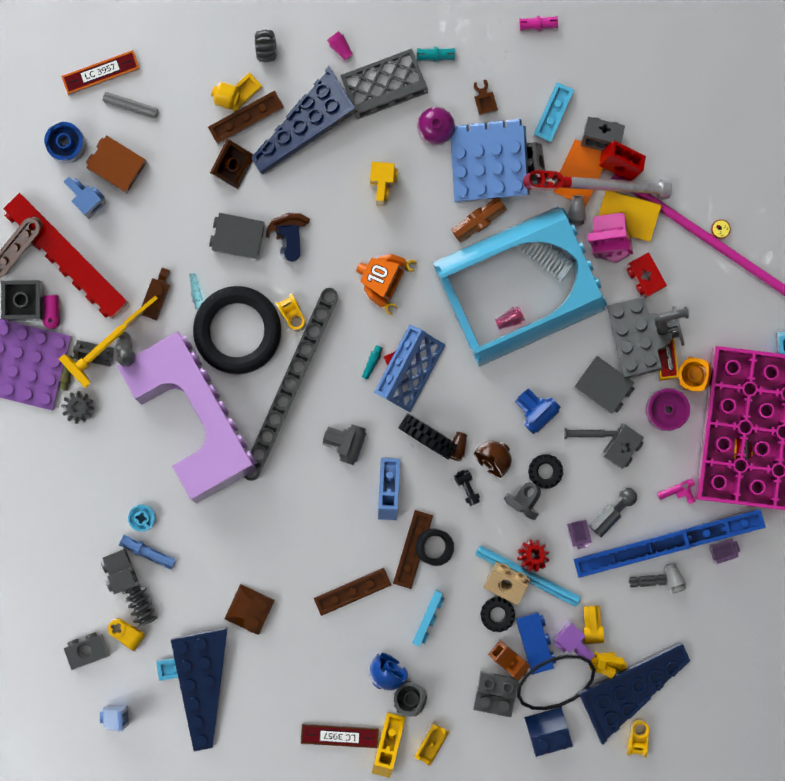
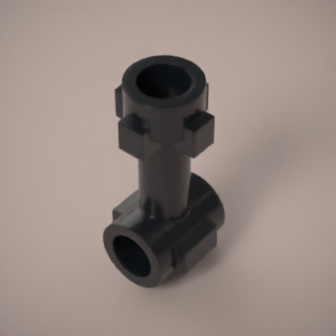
M462 470L457 475H454L456 484L458 486L462 485L468 497L465 499L466 503L469 506L479 503L480 496L478 493L474 494L469 481L473 480L469 470Z

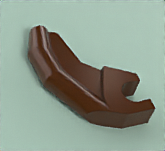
M286 213L273 218L267 227L266 238H270L271 232H276V226L292 224L299 227L306 226V224H309L310 218L301 213ZM277 234L276 240H280L281 235Z

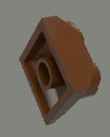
M240 584L224 619L259 635L275 600Z

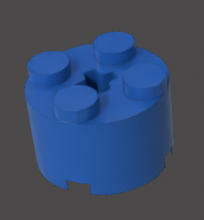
M59 122L51 126L44 138L48 153L62 163L77 161L84 153L86 146L85 137L82 132L69 122ZM67 138L69 144H65L64 146L61 142L65 141Z

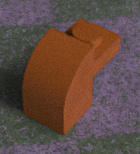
M501 640L488 654L518 681L530 668L525 659Z

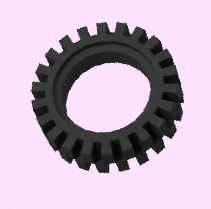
M408 413L398 427L404 433L448 460L458 446L443 434Z

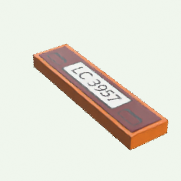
M132 50L61 77L66 91L70 95L139 70L140 67Z

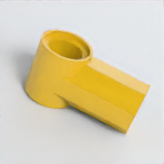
M584 606V644L604 643L600 606Z

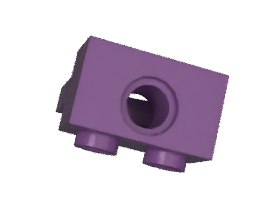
M569 621L553 637L556 640L554 644L563 653L566 650L569 653L574 650L577 655H581L589 660L595 656L581 643L585 635Z

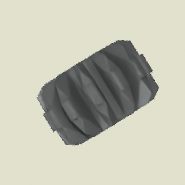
M265 29L255 33L256 58L259 62L265 63L275 61L276 39L272 30Z
M77 391L76 397L73 392L69 393L71 400L64 397V401L68 402V404L61 405L62 408H67L62 414L64 416L70 414L67 420L71 421L74 418L75 424L79 423V418L82 422H86L85 415L89 418L92 417L88 410H94V407L88 405L93 403V400L89 399L86 401L88 398L87 393L81 398V391ZM80 402L79 405L82 406V409H79L78 413H76L77 410L73 407Z

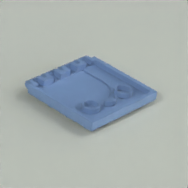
M521 119L507 120V127H505L504 120L489 122V129H487L486 122L471 124L470 131L468 124L455 126L454 133L451 136L454 202L530 195L529 189L523 184V178L528 174L526 126L522 125Z

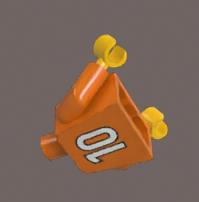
M394 254L382 255L377 259L371 258L368 265L361 262L356 269L357 273L363 275L361 283L364 284V291L370 301L381 308L384 307L385 311L390 315L392 313L388 311V307L390 305H393L395 308L397 307L393 303H387V301H391L405 269L408 272L415 271L409 268V263L417 264L415 260L406 261L405 258Z

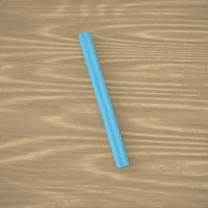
M479 546L476 551V556L493 565L496 561L508 565L510 569L521 572L530 578V584L575 607L581 600L580 596L531 571L528 572L526 568H522L520 565L483 546Z

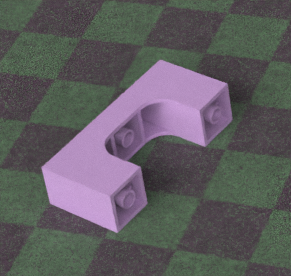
M177 331L135 355V361L131 362L132 365L124 367L119 364L117 367L134 398L141 405L167 390L179 389L186 393L205 428L206 439L200 450L174 464L172 467L190 499L197 504L257 470L255 467L257 461L250 451H246L245 448L248 445L243 436L237 435L236 431L239 429L231 417H227L229 411L222 401H218L217 398L220 395L216 388L208 383L211 379L203 367H199L202 364L199 357L194 351H190L193 348L190 341L185 335L181 336Z

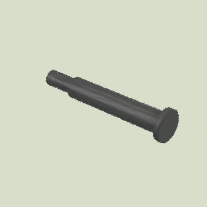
M564 428V439H567V437L614 436L616 431L567 430V428Z

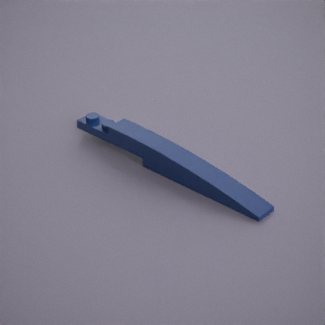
M761 509L576 558L574 563L580 578L763 529L766 526Z

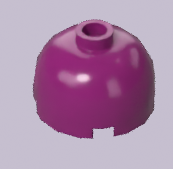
M428 108L418 118V134L428 144L434 146L443 145L450 140L454 133V118L444 108Z

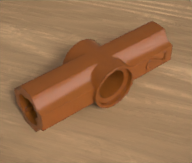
M495 198L484 207L473 211L464 221L452 228L451 231L461 243L474 233H478L490 225L491 221L506 212L507 208L500 198Z

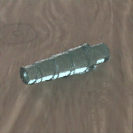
M196 273L189 274L192 302H194L195 309H199L203 298Z

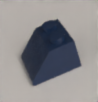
M562 707L524 717L536 757L573 747Z

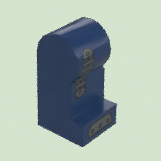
M294 224L276 226V234L281 235L282 239L281 257L287 261H296L300 257L299 226Z

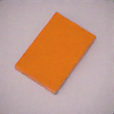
M575 139L559 173L568 177L599 179L604 169L599 166L601 151L581 146V141ZM558 188L551 192L572 201V196L574 195L584 196V205L586 207L593 190Z

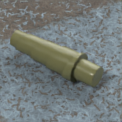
M63 366L59 380L61 382L59 390L67 391L71 379V373L65 366Z

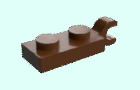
M162 267L158 280L152 278L142 306L154 296L158 299L142 314L143 316L158 320L171 286L166 283L170 270Z

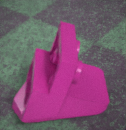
M623 213L600 215L593 218V233H588V242L592 246V254L596 259L601 258L618 263L630 254H633L632 240L628 233L626 217Z

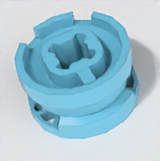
M146 505L133 507L128 515L130 526L137 531L149 530L155 523L154 511Z

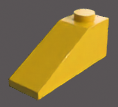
M387 712L372 774L387 778L391 777L406 717Z

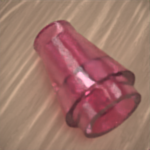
M519 306L515 308L512 307L502 316L495 319V322L501 330L521 324L525 318Z

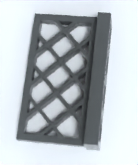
M412 48L340 75L346 92L357 109L355 113L357 119L428 93L426 82ZM408 55L412 59L409 67L400 64L401 59ZM390 63L395 65L391 74L382 70L384 64ZM398 67L407 70L404 79L394 75ZM373 70L377 72L374 80L364 77L366 71ZM380 73L389 77L386 86L376 82ZM409 73L417 74L419 81L414 83L407 81ZM354 76L359 78L356 87H353L347 83L346 79ZM392 78L402 82L398 89L389 88ZM362 80L371 83L368 92L358 89ZM374 85L384 89L381 95L375 96L371 94ZM356 92L366 95L363 102L355 104L354 97Z

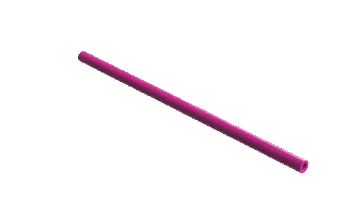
M616 174L611 178L612 180H626ZM633 193L640 199L661 204L660 212L785 296V284L652 194Z

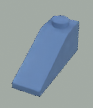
M381 458L378 519L397 520L400 459Z
M128 706L104 707L103 712H100V723H103L106 729L123 731L129 725Z

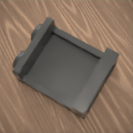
M219 213V216L215 217L213 228H216L215 235H211L209 243L212 251L258 261L265 222Z
M596 356L573 388L582 392L607 410L608 413L613 414V412L618 413L623 406L621 402L625 396L629 397L635 388L632 386L635 382L629 378L625 379L621 372Z

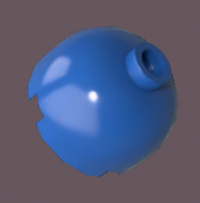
M378 653L370 664L369 674L376 688L395 690L407 680V670L405 667L401 669L397 665L400 662L386 653L379 655Z

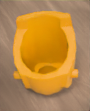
M690 356L683 361L678 371L680 385L683 386V390H706L711 378L709 362Z

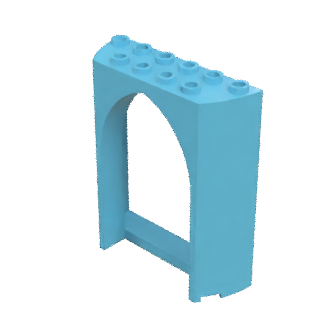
M558 206L432 262L479 367L605 310L607 303L599 290L601 284L597 277H593L591 272L594 270L589 259H585L583 254L586 252L582 242L578 243L576 235H578L574 224L570 225L564 208ZM525 243L553 245L568 253L576 261V276L573 287L566 300L554 312L482 346L478 345L448 278L449 275L509 248Z

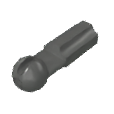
M124 332L115 340L117 362L121 366L127 367L132 365L131 362L135 361L136 356L132 350L131 337L127 332Z
M632 488L622 489L617 502L613 506L608 505L591 522L589 527L602 538L621 518L620 512L626 506H632L636 503L637 493Z

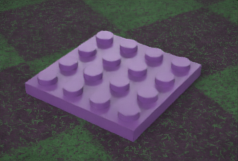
M0 319V398L53 411L60 386L59 380L64 366L59 358L63 354H68L72 336Z

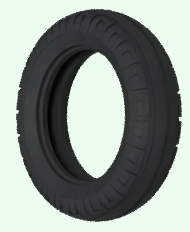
M231 286L214 292L201 304L194 319L193 337L200 355L212 367L229 374H245L261 368L273 357L281 339V322L276 308L265 295L249 287ZM241 303L251 306L260 314L264 323L262 342L255 351L243 357H231L221 353L211 339L210 327L214 316L220 309L229 304Z

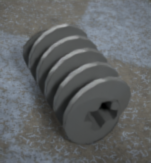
M137 586L122 592V594H129L125 601L132 602L127 607L128 609H134L130 615L137 616L133 623H139L140 625L136 628L154 622L158 618L157 616H151L155 609H148L152 602L145 601L149 597V594H143L147 590L146 587Z

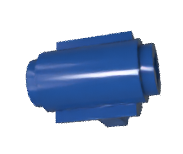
M529 388L515 401L525 412L524 416L526 418L523 425L532 434L538 433L560 412L559 409L561 408L553 398L550 397L544 400L541 397L539 399Z

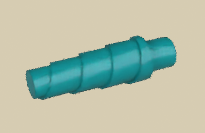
M376 345L374 351H371L362 378H369L381 357L382 347Z

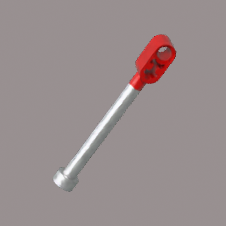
M534 170L523 178V184L529 190L553 191L558 188L657 194L658 198L669 199L672 193V182L668 179H659L658 183L568 177L563 176L557 171ZM532 175L537 178L536 185L531 182ZM552 178V181H555V184L549 181L545 182V180H549Z

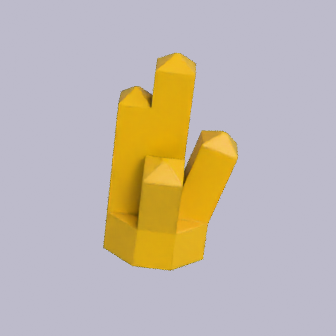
M614 652L593 653L595 656L591 659V662L597 673L612 678L616 675V671L621 672L628 668L624 658L616 657Z

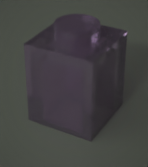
M581 520L566 524L572 547L576 546L577 549L588 547V543L592 541L587 521Z
M732 538L708 545L714 564L739 557V545Z

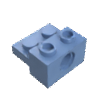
M70 177L64 181L76 195L71 202L88 219L106 204L102 200L104 196L95 186L92 189L88 185L84 187L76 178L72 180Z

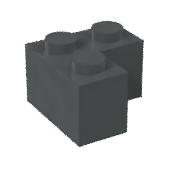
M126 549L102 558L104 561L101 562L102 568L105 573L108 572L109 574L107 576L108 581H106L109 592L113 591L115 595L140 585Z

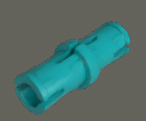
M417 48V54H425L417 55V61L434 60V62H438V60H455V55H447L455 54V48Z

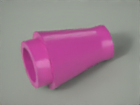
M339 31L327 40L328 46L340 55L343 60H346L353 54L344 34L341 35Z

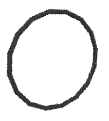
M567 654L550 658L536 665L524 675L518 684L517 698L523 706L532 710H549L562 707L576 700L579 697L578 693L559 704L546 707L532 706L525 703L520 696L522 685L528 676L538 668L553 661L572 658L587 662L592 669L591 678L584 687L586 689L594 681L596 669L593 663L581 655Z

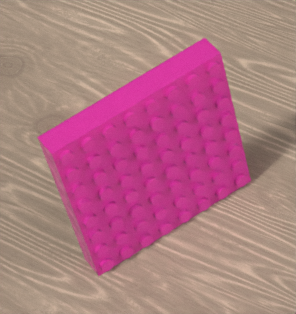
M721 346L713 347L711 378L708 387L695 499L785 510V354ZM738 438L740 439L739 452L736 453L738 458L734 459L735 439ZM745 440L752 442L753 455L749 459H743V457H746V454H744Z

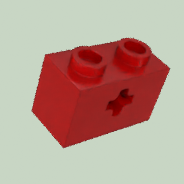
M613 140L601 151L599 166L628 181H633L644 171L646 156Z
M649 252L627 264L628 268L626 271L631 279L634 278L638 284L635 287L640 296L644 295L646 298L667 286ZM643 272L645 274L649 273L648 281L646 279L642 280Z

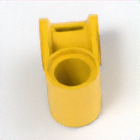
M292 294L281 302H275L283 318H285L293 331L299 332L305 328V318ZM296 317L302 319V324L299 327L292 326V320Z
M120 618L112 620L108 625L109 634L132 651H136L146 636L142 631ZM120 624L122 631L114 632V626L112 625Z
M636 719L631 723L627 743V755L629 756L637 754L647 757L649 726L643 719ZM639 724L645 726L642 733L635 732V727Z

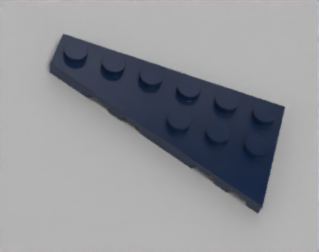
M330 66L326 68V73L320 80L317 79L315 81L314 87L309 93L304 94L288 113L287 119L282 125L277 126L271 138L266 140L251 157L262 175L357 112V109Z
M228 627L171 638L193 751L213 748Z
M682 643L676 644L617 673L612 678L609 677L578 692L602 745L607 742V739L613 733L620 729L622 724L631 719L658 690L660 691L671 677H674L690 662Z

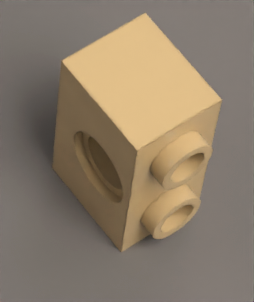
M496 561L483 588L518 605L528 587L530 578L521 572L510 569L508 565ZM504 580L510 581L511 584L506 583Z

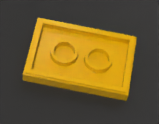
M605 191L598 216L623 213L626 217L629 235L651 242L661 204L615 191Z

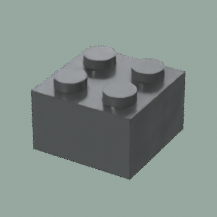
M40 280L1 281V319L7 321L43 320V282Z

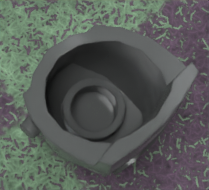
M407 680L394 693L396 712L410 717H417V715L422 713L426 705L428 696L426 690L422 686Z

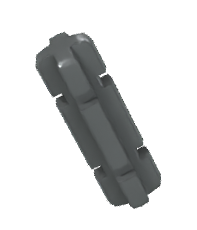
M666 575L629 578V586L631 588L667 584Z

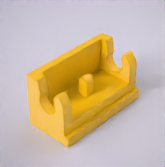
M432 722L414 754V758L425 762L426 765H431L450 731Z

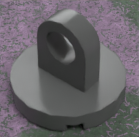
M527 482L521 487L516 497L507 493L504 500L516 511L523 512L526 517L536 520L539 513L533 507L541 495V490L538 485ZM530 488H533V489H534L533 495L530 496V497H528V495H527L528 490H529Z

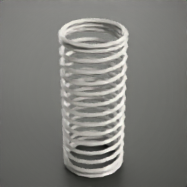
M525 243L516 246L519 250L525 247L523 253L528 250L526 256L532 252L530 258L535 255L533 261L539 257L537 264L542 260L540 266L546 262L543 269L549 265L547 269L549 271L553 267L550 274L557 269L554 277L560 272L557 277L560 281L563 280L575 264L574 261H571V258L566 261L567 256L562 259L564 253L558 257L561 251L555 254L557 248L551 252L554 247L553 245L549 249L550 245L547 244L544 247V243Z

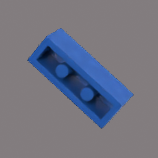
M534 612L516 617L530 670L536 665L555 657L554 652L550 653L548 645H551L549 634H545L543 626H546L543 615H539V612ZM553 661L538 668L532 675L554 669L553 664L557 662Z

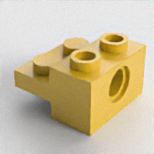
M371 162L370 186H377L376 205L384 206V201H388L389 187H393V183H397L398 169H395V163Z

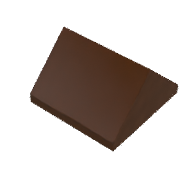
M227 139L210 174L212 177L238 189L252 162L251 157L254 154Z

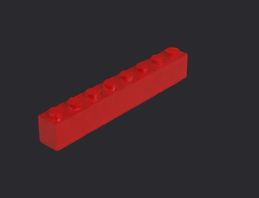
M18 193L3 208L7 212L4 216L11 223L15 221L19 226L29 217H37L41 220L43 225L42 232L32 244L38 250L42 248L47 253L45 257L52 264L56 262L60 266L58 270L65 277L69 275L74 280L72 284L79 291L83 289L87 293L85 297L91 304L96 302L101 307L98 311L105 318L109 316L113 319L129 303L22 194ZM32 223V227L36 229V225Z

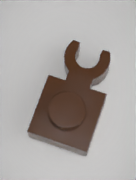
M483 80L484 88L482 89L478 88L476 82L474 83V90L479 93L478 96H474L479 116L498 111L493 91L487 93V80Z

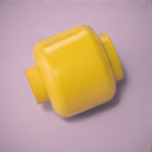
M220 82L218 86L214 85L211 97H214L213 102L215 105L231 109L233 106H237L241 93L238 92L237 86Z

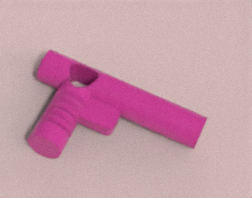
M691 478L658 492L657 496L659 500L676 494L678 498L686 496L688 504L694 503L696 501L693 498L690 487L694 486L695 483ZM687 483V489H684L682 485Z

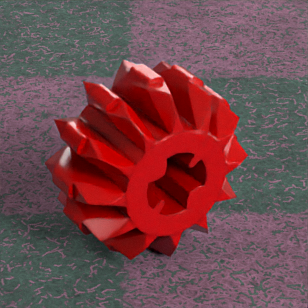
M532 539L528 540L527 543H522V549L517 550V553L522 555L517 558L518 561H523L520 566L522 568L527 566L528 572L532 569L534 572H538L539 568L544 569L546 567L545 563L550 560L546 557L549 551H544L546 544L540 546V540L533 542ZM532 553H535L534 559L531 558Z

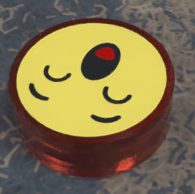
M722 219L715 221L711 226V234L717 239L726 238L731 230L729 223Z

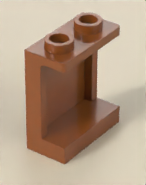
M106 135L105 138L99 140L96 146L98 149L95 154H91L87 159L86 164L88 165L86 168L127 194L147 161Z

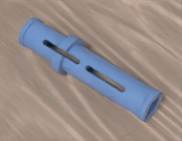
M123 535L119 546L134 552L136 556H143L169 570L172 569L176 561L175 558L148 547L142 541L139 542Z

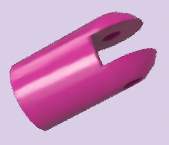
M43 296V324L49 329H54L60 323L59 296Z

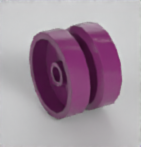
M666 388L655 392L649 397L646 403L645 414L649 423L654 428L661 431H672L680 428L687 422L690 415V404L682 392ZM670 406L669 410L671 413H666L665 407Z

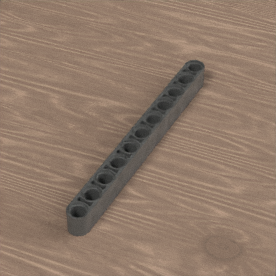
M326 288L322 291L252 447L251 453L253 456L257 449H262L265 455L262 460L256 459V476L250 478L246 475L244 477L249 481L258 479L336 306L338 294L333 288ZM327 292L334 293L335 299L332 302L325 301L324 295ZM318 310H325L327 317L322 320L316 317ZM317 327L319 329L318 336L311 337L308 333L309 329ZM304 344H308L312 348L311 352L307 355L301 353V347ZM302 362L304 365L303 370L295 372L293 370L294 363ZM289 379H293L296 382V387L292 390H288L285 387V383ZM286 397L288 399L287 406L279 407L278 399ZM273 414L280 416V422L277 425L270 423V417ZM267 431L272 434V440L268 443L262 440V434Z

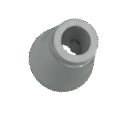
M572 196L568 212L570 224H584L586 219L584 196Z
M676 564L665 567L668 590H671L672 594L685 590V584L687 583L676 567Z

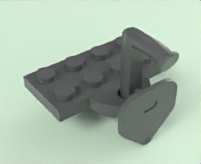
M644 297L607 306L625 379L661 371L662 366L658 352L664 350L670 344L672 338L679 337L681 345H685L678 319L689 318L687 307L676 310L675 306H673V311L660 315L648 314Z

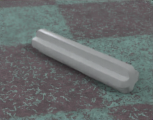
M109 92L104 93L103 102L152 118H156L158 114L156 107Z

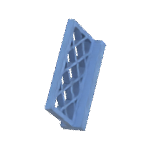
M409 325L374 393L411 412L445 344L430 336L427 332ZM423 339H425V344L420 346ZM437 344L435 352L431 354V346ZM426 349V357L421 358L420 352ZM416 355V361L411 363L414 356ZM427 361V367L422 371V363ZM417 366L418 373L412 376L411 369ZM407 372V378L402 380L405 373ZM418 379L417 386L413 387V380ZM408 383L409 390L403 393L402 386ZM398 389V396L393 398L394 394ZM410 396L407 405H405L404 398Z

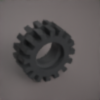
M550 454L539 455L529 465V478L532 483L540 488H552L562 480L563 466L555 456ZM543 464H549L553 468V475L548 479H543L539 476L538 470Z
M493 597L487 600L480 612L482 623L488 630L493 632L506 631L515 621L516 614L513 605L501 597ZM496 607L504 609V620L494 622L490 617L492 609Z

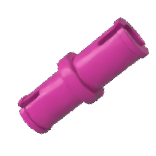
M558 16L519 18L520 31L558 29Z

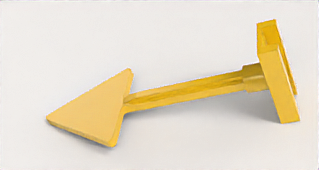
M154 296L84 358H80L75 363L67 354H63L59 358L60 362L84 388H87L92 383L84 372L89 367L88 364L123 334L126 328L131 326L158 298Z

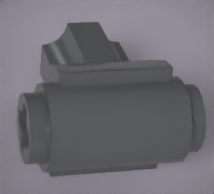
M351 424V427H348V430L344 429L343 431L328 426L322 445L337 449L336 452L340 453L339 461L354 465L358 460L366 436V429Z

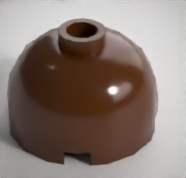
M490 440L482 443L474 452L477 462L481 466L484 464L490 469L487 472L499 479L508 472L512 463L509 452L510 448L504 442L499 443Z

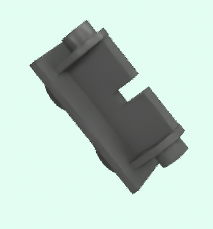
M77 340L73 348V359L79 360L84 358L98 344ZM107 347L91 363L111 366L114 348Z

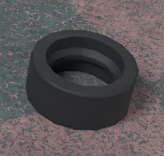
M435 528L423 531L416 541L418 557L423 562L432 566H441L447 563L453 555L454 542L451 536L442 530ZM432 536H439L445 542L444 553L438 558H430L425 553V543Z

